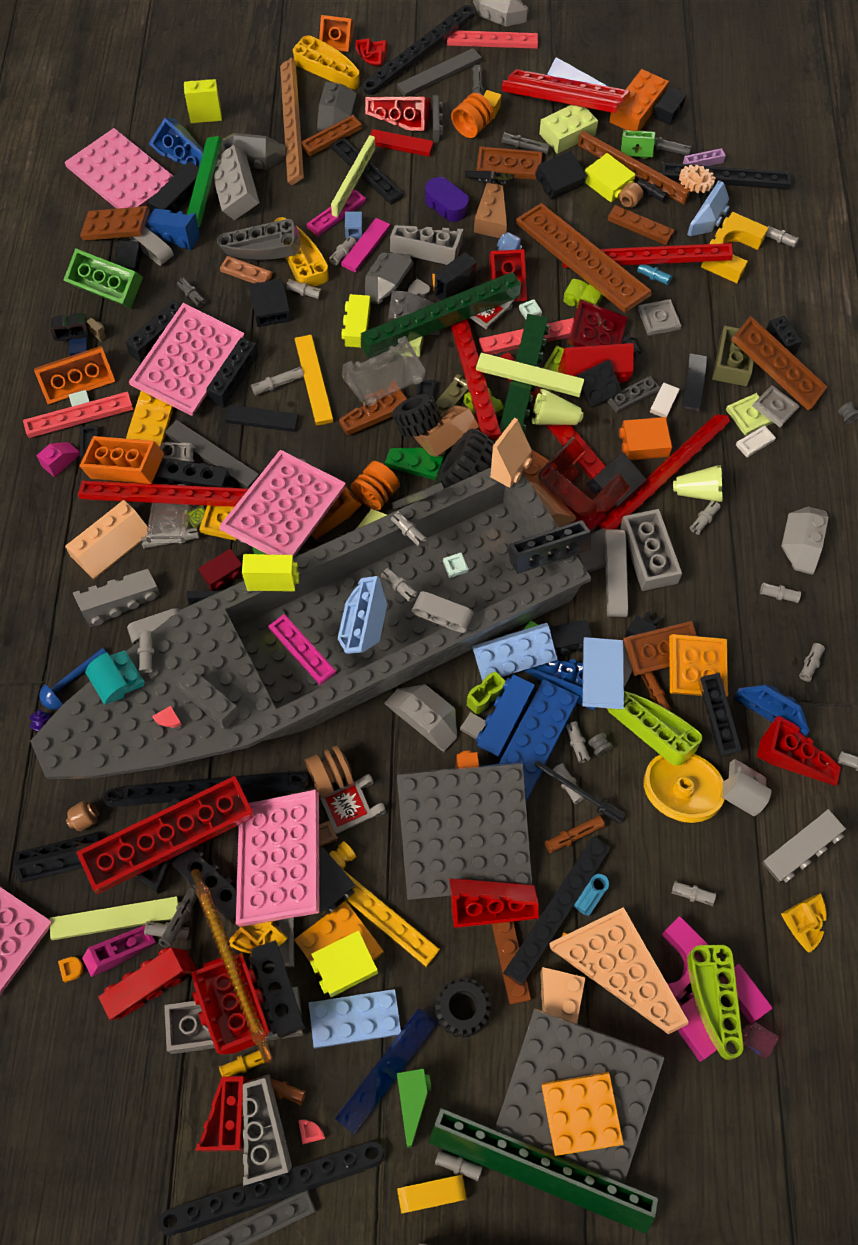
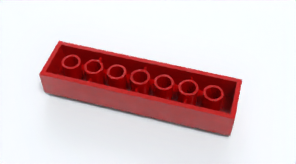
M233 776L76 853L93 891L98 895L254 818L253 811L236 777Z

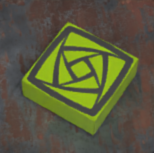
M201 505L185 513L193 528H200L205 509Z

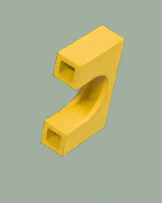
M732 212L729 218H725L722 229H718L715 240L712 239L710 244L741 242L758 250L765 239L768 227ZM733 255L731 261L702 262L701 268L738 283L748 261Z

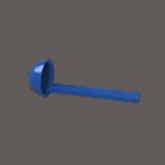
M101 648L53 687L49 688L44 684L40 690L42 705L51 710L59 709L63 704L55 694L85 672L87 666L95 658L106 653V651Z

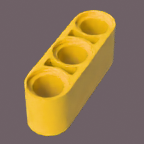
M463 1175L397 1189L401 1214L467 1200Z

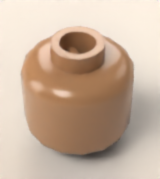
M634 182L626 184L619 193L622 205L629 208L635 207L643 197L641 186Z
M81 801L68 810L66 822L71 829L75 828L80 832L85 831L96 824L97 817L99 816L98 809L92 802Z

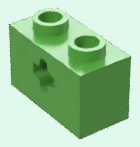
M623 130L621 152L630 157L637 156L643 159L653 157L655 132Z

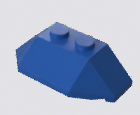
M762 684L739 688L733 697L737 702L771 722L777 716H780L796 724L804 736L809 732L801 704L797 703L794 698L780 693L774 686Z

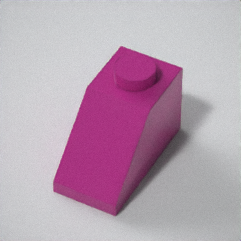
M69 442L52 443L36 456L41 466L55 477L80 455V451Z

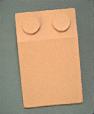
M516 418L511 421L493 445L490 477L509 488L514 482L517 483L520 480L521 472L524 468L528 469L532 462V450Z

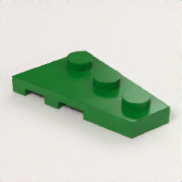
M390 448L385 466L435 480L446 453L436 457L429 455L424 448Z

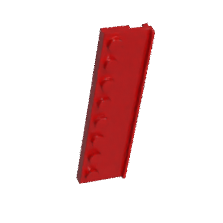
M518 69L508 76V80L502 81V91L612 113H616L617 109L630 97V90Z

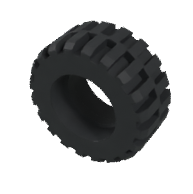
M478 429L467 430L446 456L437 473L435 484L442 483L445 489L491 468L493 445L496 442Z

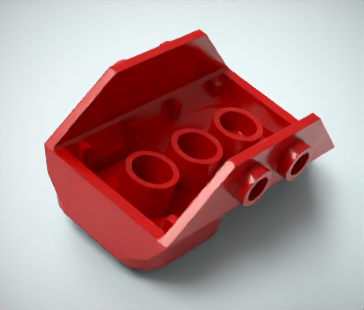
M242 953L231 957L256 1021L258 1034L251 1024L224 956L204 964L202 969L192 972L196 990L192 995L196 1006L200 1005L202 1012L198 1013L202 1026L207 1025L215 1050L218 1054L222 1055L234 1054L257 1045L269 1033L260 1003L264 1002L260 989H254L253 983L257 981L253 969L248 970Z

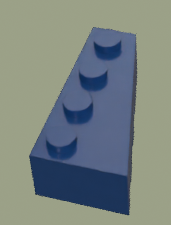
M514 674L511 679L507 678L503 689H505L503 695H499L494 703L496 707L494 713H489L485 721L487 726L484 732L480 731L476 738L478 748L497 758H500L512 736L511 731L517 727L521 718V712H525L528 707L529 696L533 697L536 692L534 684Z

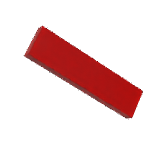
M372 129L370 134L375 137V146L429 157L433 148V141L375 129Z

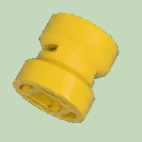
M344 841L338 845L337 852L331 851L329 853L342 869L346 867L345 861H353L356 858L354 851Z

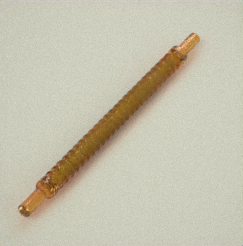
M194 869L191 871V875L197 888V897L200 898L199 902L202 903L201 907L204 908L203 912L206 913L207 923H209L211 933L214 934L213 938L216 939L215 944H217V949L220 950L219 954L222 955L221 959L224 961L223 965L226 966L225 970L229 971L227 975L230 977V982H233L232 987L235 988L234 993H237L236 998L239 999L240 1009L244 1010L242 1014L246 1016L247 1027H251L249 1029V1032L252 1033L251 1038L254 1043H257L264 1063H269L273 1058L265 1041L266 1033L262 1029V1024H259L260 1019L257 1018L256 1008L252 1007L254 1003L250 1001L251 996L248 995L249 990H246L245 980L241 979L243 975L240 973V968H237L239 964L236 962V957H233L234 952H232V947L229 946L230 942L227 941L226 931L223 930L224 926L221 925L222 921L219 920L220 916L217 915L218 911L215 910L216 906L210 895L209 888L205 886L199 869Z

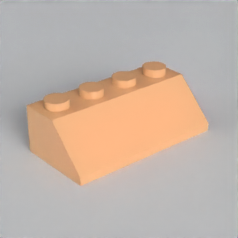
M123 500L65 547L70 556L95 580L142 542L141 537H148L152 532L138 513Z

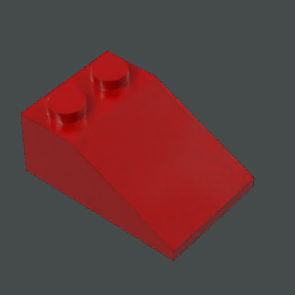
M524 249L490 251V279L493 280L513 272L521 283L519 298L514 299V302L527 301Z

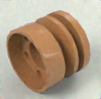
M337 745L332 747L333 757L328 750H324L326 759L324 761L321 760L318 754L304 759L321 798L334 793L332 783L336 782L340 789H344L342 779L345 780L348 786L353 785L351 768L345 755Z

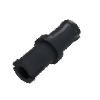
M643 178L637 183L649 197H654L662 203L669 196V193L659 189L658 185L651 184Z

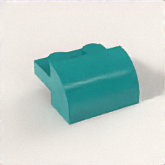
M125 650L110 656L107 652L98 656L87 666L85 672L104 705L124 698L125 693L141 688L145 683Z

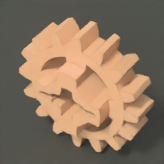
M690 164L689 167L685 166L681 170L679 181H681V185H685V189L690 188L691 192L699 193L701 191L705 193V191L709 192L713 188L715 177H713V173H709V169L705 170L704 166L695 165L693 167Z

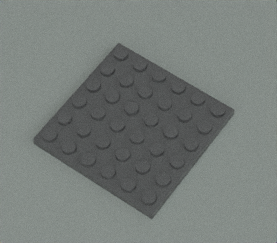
M522 762L397 773L407 900L450 896L449 878L532 885Z
M534 1008L494 1130L555 1155L542 1083L609 1072L623 1145L558 1155V1157L624 1184L664 1056Z

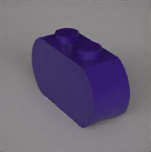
M444 177L432 178L427 182L425 186V202L430 208H433L440 216L451 222L460 221L467 216L469 200L467 194Z

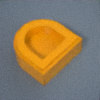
M68 957L58 961L64 983L79 978L84 971L82 961L76 957Z

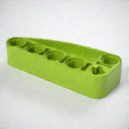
M624 691L623 709L607 708L609 713L672 765L680 766L696 753L702 741L701 733L686 721L662 706L636 694Z
M725 945L696 946L688 953L687 964L697 1009L704 1027L721 1057L726 1060H732L743 1052L733 954L730 948ZM694 953H700L703 956V962L696 961ZM718 953H721V956H724L723 961H720V958H717L716 955ZM719 974L726 976L728 980L726 985L719 981ZM721 997L728 998L730 1007L722 1005ZM724 1019L732 1023L733 1028L731 1031L724 1027ZM727 1042L732 1043L734 1045V1054H730L727 1051Z

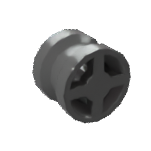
M853 402L844 404L838 410V414L843 416L845 424H850L858 419V410L855 409Z
M605 732L594 736L588 741V744L594 748V753L597 757L613 748L612 743L608 742Z

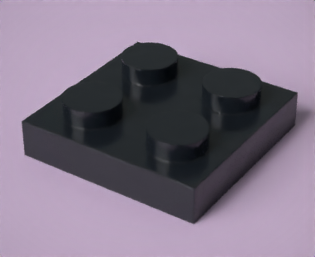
M609 359L576 374L578 378L584 379L582 391L589 407L622 392Z

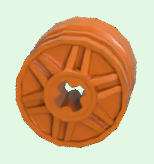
M479 93L470 94L451 113V119L457 131L468 138L475 137L492 121L494 116L491 104Z
M372 461L364 469L363 474H360L351 484V490L357 499L373 510H380L388 501V497H391L400 487V482L396 475L387 466L377 461Z

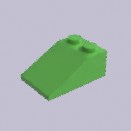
M424 1069L397 1073L407 1148H412L426 1102L427 1091L431 1090L430 1076L424 1073Z

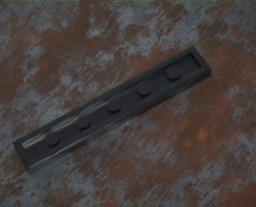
M344 137L331 144V149L352 167L360 152ZM369 161L361 177L390 205L404 197L403 192Z

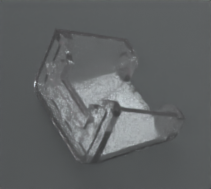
M406 336L398 339L399 344L394 348L390 346L389 351L361 364L358 361L355 362V365L351 361L343 364L342 377L363 405L372 406L381 398L411 384L416 385L423 381L426 371Z

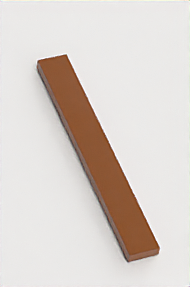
M582 131L580 133L579 147L599 158L608 153L635 173L636 179L640 180L643 178L651 184H656L659 189L669 193L670 198L683 205L687 203L690 193L688 188L685 189L684 186L587 132Z

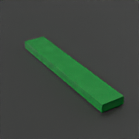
M220 136L209 137L206 140L187 215L195 213L198 228L201 225L223 140Z

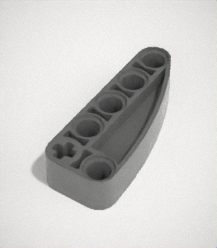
M284 219L223 233L218 237L217 243L228 256L253 260L277 259L294 256L299 253L300 232L291 219Z

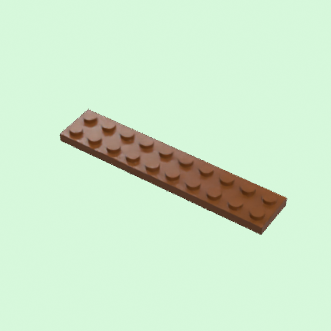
M542 203L516 219V224L624 313L651 296V290Z

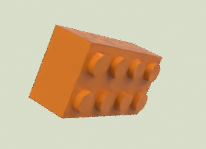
M641 69L626 88V90H630V97L617 109L616 113L611 112L609 122L625 130L640 131L653 114L656 102H659L663 92L667 91L669 81Z
M93 436L82 459L80 468L90 479L152 484L164 453L155 441Z

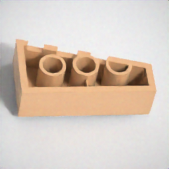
M542 967L540 971L542 1011L577 1024L585 977Z

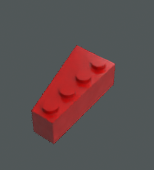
M449 878L454 928L539 919L538 899L534 885Z
M166 947L158 953L159 956L155 959L143 962L140 965L141 968L137 971L125 974L122 977L123 980L118 984L114 983L106 987L104 993L98 996L109 1020L122 1019L145 1005L143 1000L147 999L149 1001L163 994V988L177 986L182 983L181 978L187 974L192 976V972L198 969L188 950Z

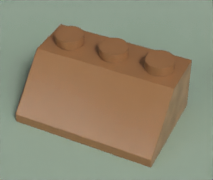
M454 405L441 414L442 417L439 423L432 429L413 437L429 455L442 456L449 447H453L467 430L479 427L469 408Z
M529 481L558 527L565 526L576 520V516L548 485Z

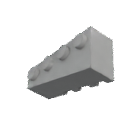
M395 225L390 236V252L409 254L414 258L447 265L455 260L462 246L463 229L449 231V228L432 230V227L418 229L417 226Z
M148 569L126 575L121 581L115 579L107 581V585L97 588L96 585L88 587L89 591L80 593V591L73 592L76 602L90 627L98 626L105 620L118 617L121 613L129 609H135L140 604L152 601L160 595Z
M828 809L766 858L762 864L778 883L782 880L786 883L795 876L793 871L799 867L803 870L811 863L810 858L816 854L819 857L828 850L826 845L830 842L835 844L843 838L842 832L846 828Z

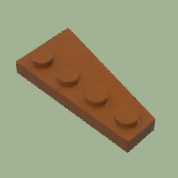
M393 382L390 384V388L381 390L377 397L372 400L368 399L362 407L355 408L340 418V426L348 436L393 417V410L405 401L406 397L397 384Z

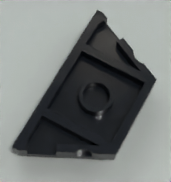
M465 170V177L477 178L476 181L508 184V181H514L515 175L493 171Z

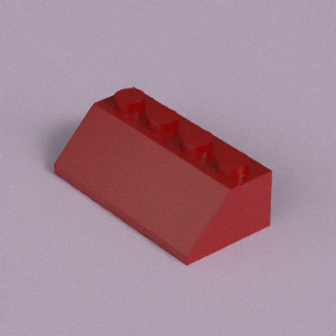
M633 343L565 348L558 372L577 377V373L609 359L618 382L624 383L630 380L633 373L634 345Z

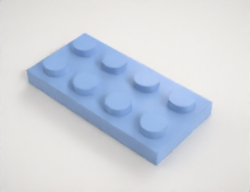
M547 623L472 646L482 682L487 675L493 672H497L503 677L557 660Z
M395 989L309 1002L314 1049L401 1035Z

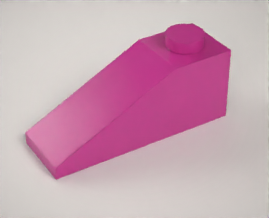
M145 925L88 947L82 959L91 977L110 970L153 946L156 943L153 936L144 935Z

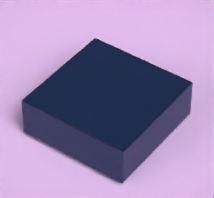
M87 338L69 339L70 356L88 350Z

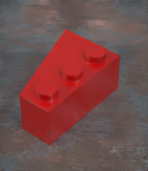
M244 1076L221 1077L211 1105V1112L208 1120L205 1121L204 1131L195 1151H244L243 1084L251 1080L250 1078Z

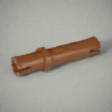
M653 671L641 674L649 690L651 701L671 712L672 709L665 698L666 694L659 686Z
M597 815L568 831H561L560 835L545 841V846L549 853H553L564 846L569 847L572 845V842L605 827L604 821L600 815Z

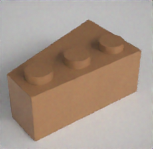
M487 182L475 216L474 233L500 238L502 234H506L507 229L503 186Z

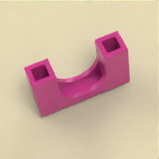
M680 916L662 933V936L679 952L684 964L680 980L667 984L677 1001L687 993L684 988L689 983L691 984L687 964L688 953L696 946L708 945ZM694 953L696 961L703 962V956L700 953Z
M738 964L734 967L738 1006L751 1024L770 1011L772 1006L741 965ZM723 975L719 978L722 984H727L726 976ZM692 992L687 996L689 1001L684 1004L681 1001L678 1002L688 1020V1025L677 1031L701 1062L717 1049L704 1027Z

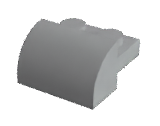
M734 759L730 762L729 778L723 782L722 798L752 816H756L767 805L771 796V789L766 787V777Z

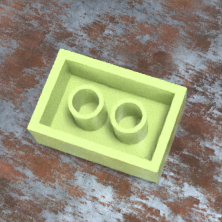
M570 105L541 119L539 134L558 154L578 144L579 135L582 131L595 136L598 120L586 107Z

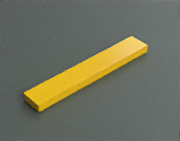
M312 335L296 337L295 343L315 424L317 426L332 423L333 417Z
M345 872L355 884L353 889L355 893L346 901L427 967L440 949Z

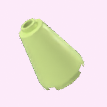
M540 389L542 394L538 393L533 407V413H536L535 418H532V424L577 425L578 422L582 421L583 412H581L580 407L547 390Z
M721 465L678 476L677 481H673V491L677 492L679 496L722 502Z

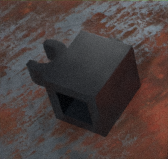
M650 611L646 613L644 619L637 615L627 629L624 638L656 630L660 617L657 616L654 621L650 620Z

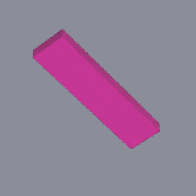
M354 189L338 217L332 216V209L329 207L308 222L307 228L319 237L344 219L345 212H353L366 203V198Z
M375 218L341 262L342 267L356 273L388 232L390 224Z
M285 614L269 625V629L320 686L336 674V670Z

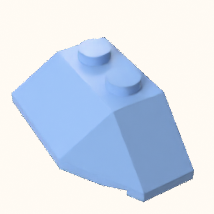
M718 180L690 223L687 235L694 236L713 231L715 226L718 227L720 225L722 215L725 216L729 210V206H727L729 196L723 182Z
M378 576L361 578L358 582L359 585L353 590L345 603L338 640L347 654L364 652L380 642L387 602Z

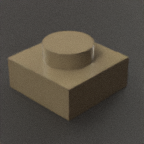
M92 318L86 321L89 333L102 342L106 338L105 328L102 323L96 322Z

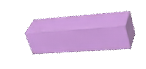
M722 148L685 156L683 164L703 166L724 163L726 155Z

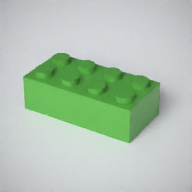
M76 248L64 277V281L72 286L130 309L143 279V276L135 271Z

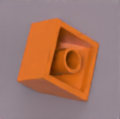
M321 15L319 40L338 51L349 52L353 38L354 20Z

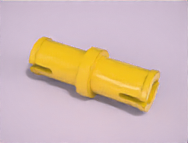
M261 1049L244 1057L240 1055L237 1057V1060L218 1067L222 1077H232L241 1072L245 1074L248 1069L266 1062Z

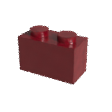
M231 549L198 568L202 579L211 591L222 590L228 583L242 577V563Z

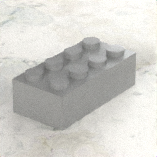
M232 145L218 156L213 179L222 211L235 221L260 202L247 156L238 147Z
M659 509L623 516L620 529H625L626 546L641 590L647 591L678 584L682 572Z

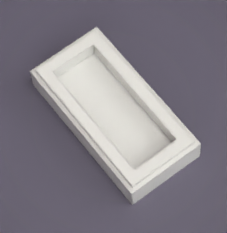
M663 383L650 413L667 418L678 395L679 388Z
M764 425L739 440L736 446L748 458L774 442L776 437Z

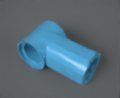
M602 874L594 875L573 906L580 913L589 917L609 887L608 878ZM596 880L601 881L604 888L597 890L593 886V882Z

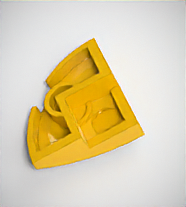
M821 894L814 895L781 913L787 926L807 952L813 951L824 935V932L820 931L823 925L822 921H826V908Z
M273 921L240 927L227 944L241 952L251 953L250 949L274 940L280 946L288 937Z

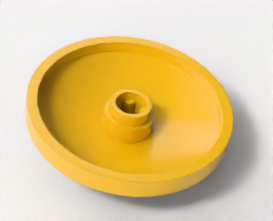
M696 754L680 766L672 765L661 755H658L649 763L646 769L643 784L648 799L660 812L672 819L689 823L708 820L718 813L725 800L722 798L724 782L722 776L710 762Z

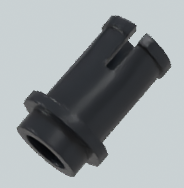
M630 335L625 336L622 339V344L633 343V358L637 357L641 350L634 342V337Z

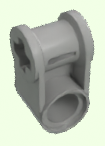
M164 442L160 445V449L164 453L163 458L194 463L193 452L194 448H196L195 444ZM172 447V454L167 456V449Z

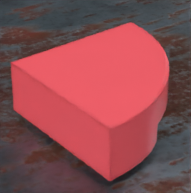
M171 706L152 716L158 725L171 728L182 725Z
M298 1120L302 1144L325 1139L323 1131L317 1124L308 1120Z

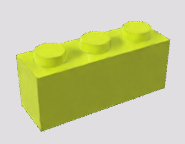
M350 294L349 301L345 303L347 315H344L343 325L346 326L345 329H342V339H345L346 347L361 348V333L368 330L371 307L370 296Z

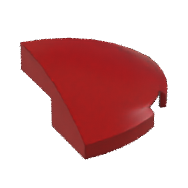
M370 38L356 40V50L360 58H363L370 65L380 66L383 64L388 48L386 40L372 42Z

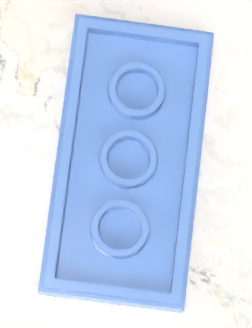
M584 637L582 706L623 709V640Z

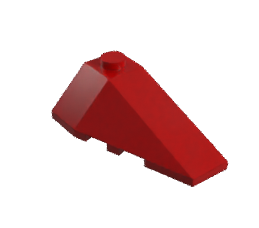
M365 97V114L409 131H425L430 117L431 98Z
M777 716L760 740L757 757L774 766L836 786L841 767L824 751H820L813 745L814 741L809 737L806 738L799 731L800 728L796 724Z

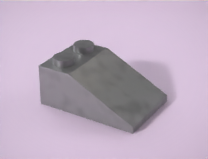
M392 290L388 322L435 302L410 292ZM440 330L433 332L430 335H439Z

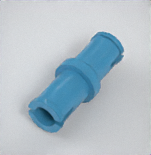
M640 264L637 270L638 273L650 277V280H657L666 285H669L672 279V275L660 271L658 267L653 268L646 264Z

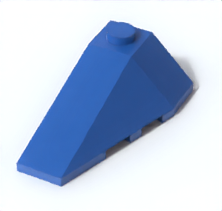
M165 117L149 142V145L164 157L184 165L187 162H191L198 167L200 166L204 150L175 118Z
M557 659L525 670V672L541 682L544 679L579 696L577 704L582 705L583 663H578L574 659H570L569 662ZM587 707L592 710L596 709V707Z

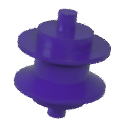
M42 710L31 714L29 719L33 722L30 723V728L39 732L50 719V715L42 712Z

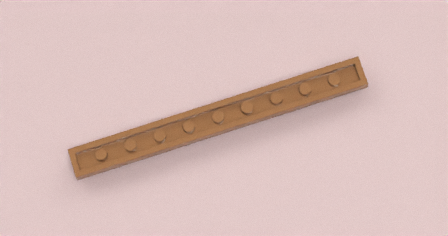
M290 58L282 63L280 71L287 182L290 185H294L304 178L296 61Z

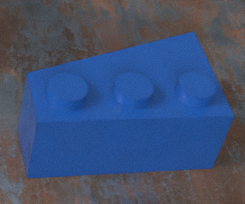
M154 208L147 218L146 228L160 239L178 245L181 248L191 250L200 238L195 213L185 215L179 211L176 214L172 213L171 210Z

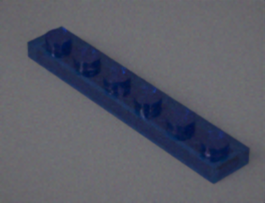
M418 1008L335 1118L353 1135L397 1078V1073L403 1070L437 1023L423 1010Z

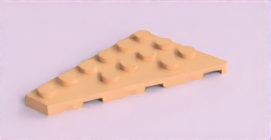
M624 907L549 943L552 951L667 1034L688 1025L686 1016Z

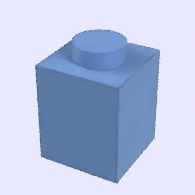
M345 212L346 238L349 236L354 239L361 238L362 212Z

